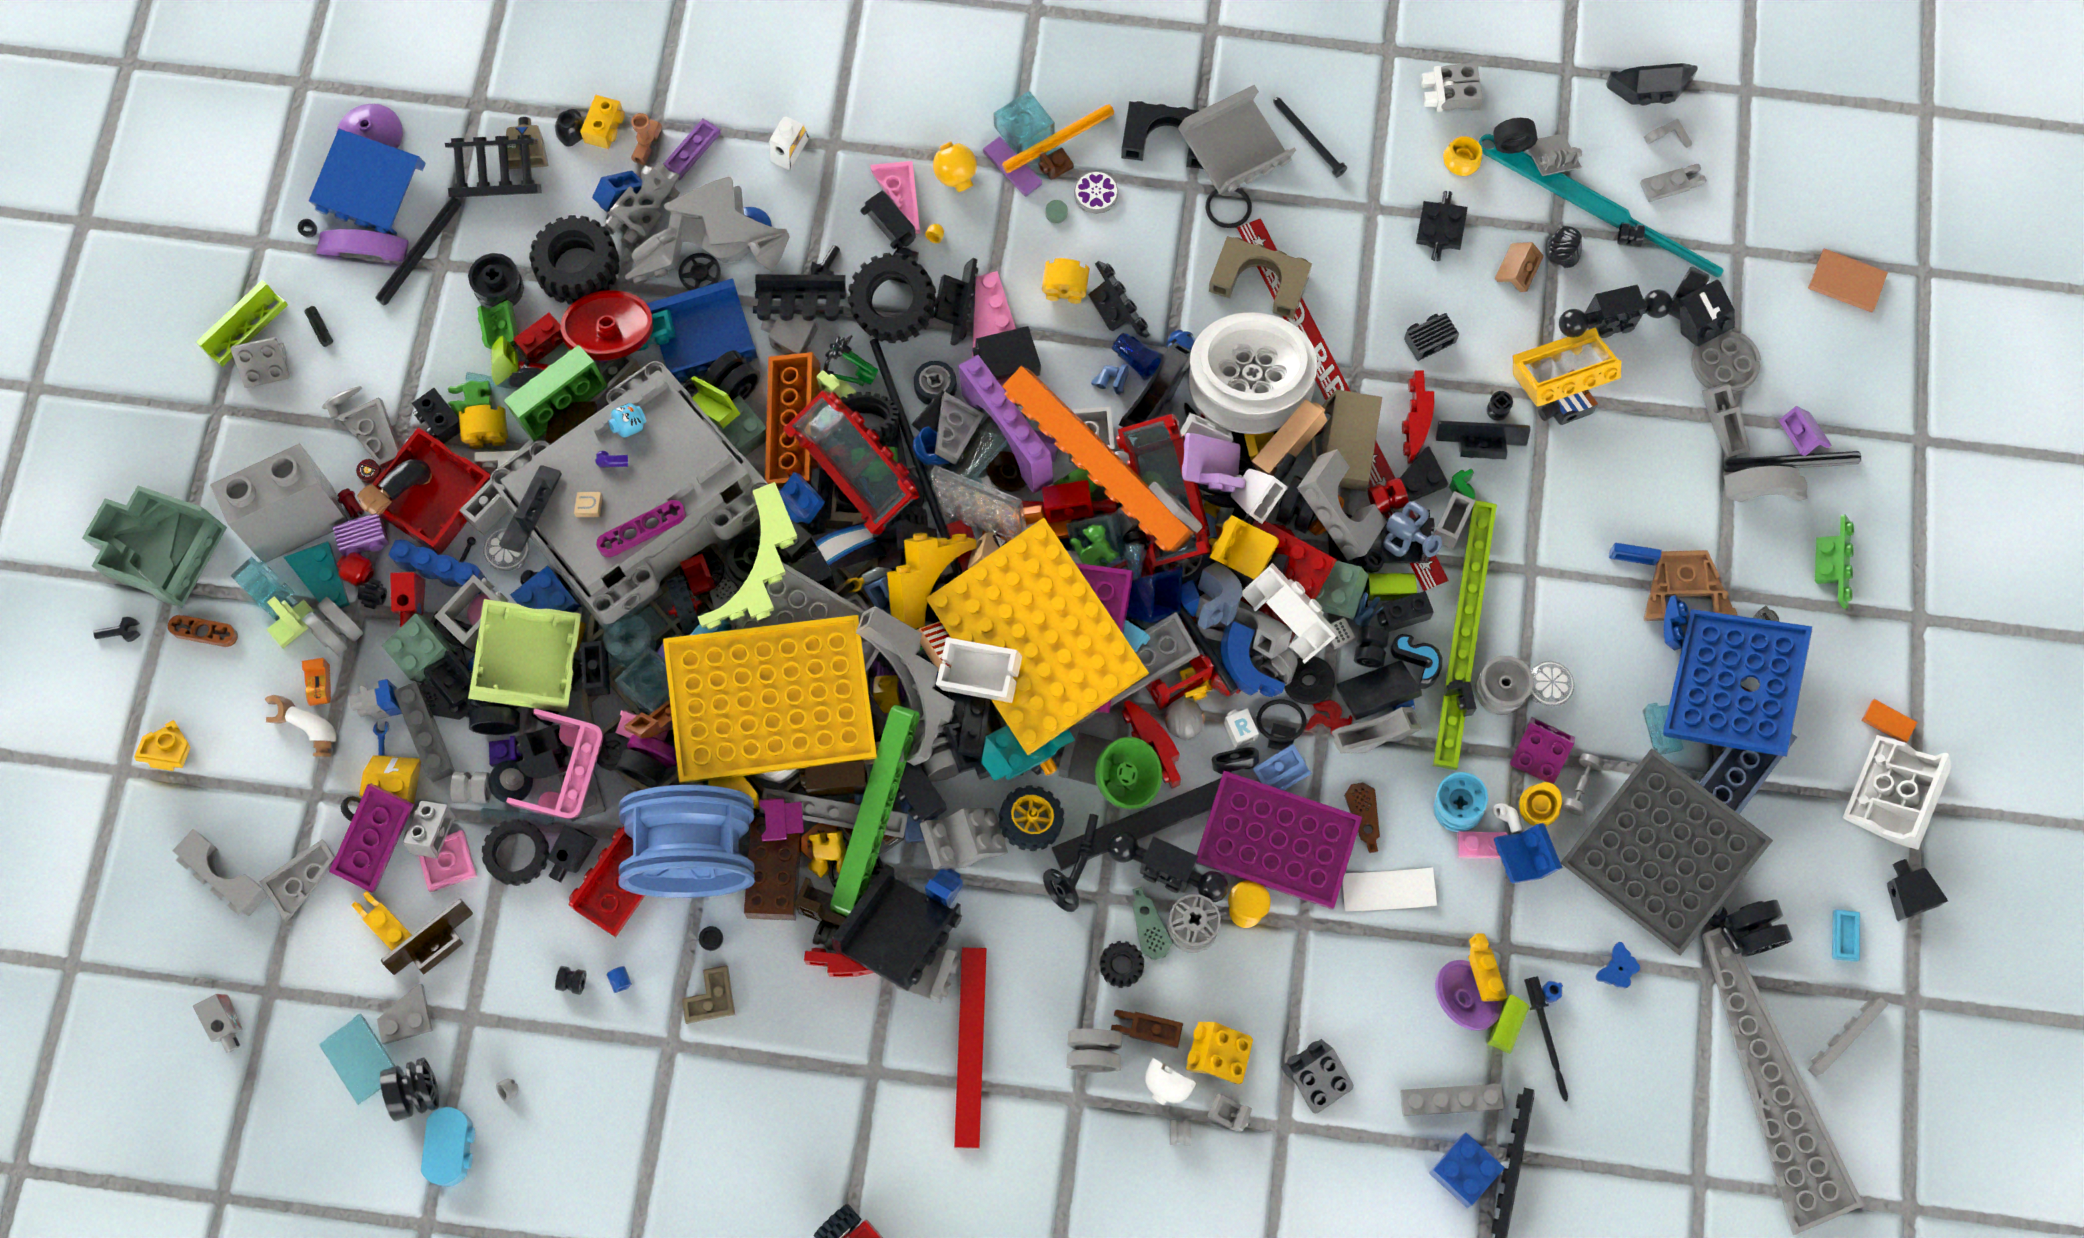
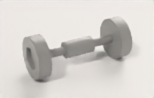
M1587 753L1581 754L1579 763L1586 770L1584 775H1581L1575 789L1577 792L1575 799L1565 798L1561 805L1565 811L1578 816H1583L1587 809L1586 805L1579 802L1581 794H1585L1590 781L1588 777L1590 771H1601L1604 765L1602 759Z

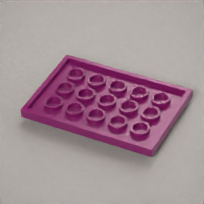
M1224 771L1196 854L1198 856L1196 864L1261 884L1264 887L1333 910L1362 817Z

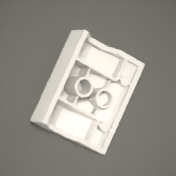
M1876 735L1843 819L1893 843L1918 850L1951 770L1949 754L1929 755L1914 750L1905 742Z

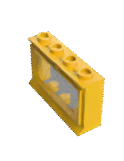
M1596 327L1586 330L1579 337H1565L1512 355L1513 376L1537 407L1621 378V360L1616 358L1599 337Z

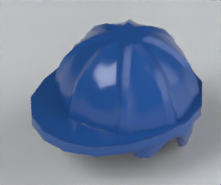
M929 426L924 427L913 440V451L916 454V458L925 465L937 466L950 463L935 454L937 432Z

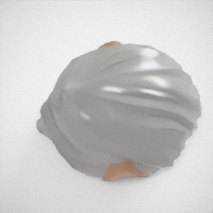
M1184 697L1172 702L1165 715V724L1169 733L1183 740H1190L1202 731L1205 722L1204 712L1200 706Z

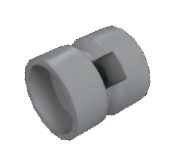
M454 772L451 779L452 802L467 803L471 799L473 803H489L491 798V791L488 785L490 773L475 772L471 776L469 772Z

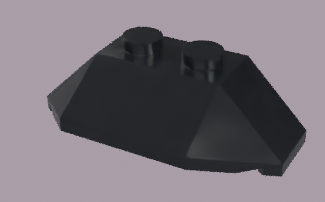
M1677 63L1639 66L1625 69L1621 72L1614 71L1610 73L1606 86L1631 105L1668 104L1675 102L1693 81L1698 67L1697 65Z

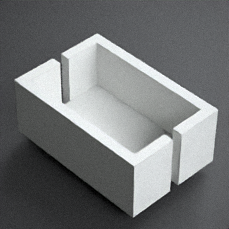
M946 637L942 659L952 666L950 669L946 664H940L936 685L944 691L1012 703L1017 683L1013 676L1018 677L1022 655L1014 649Z

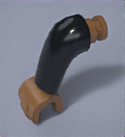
M418 459L404 461L378 484L381 490L374 485H368L359 492L357 497L361 503L360 507L370 514L374 515L376 513L380 516L392 501L411 486L428 484L432 479L430 467L427 463Z

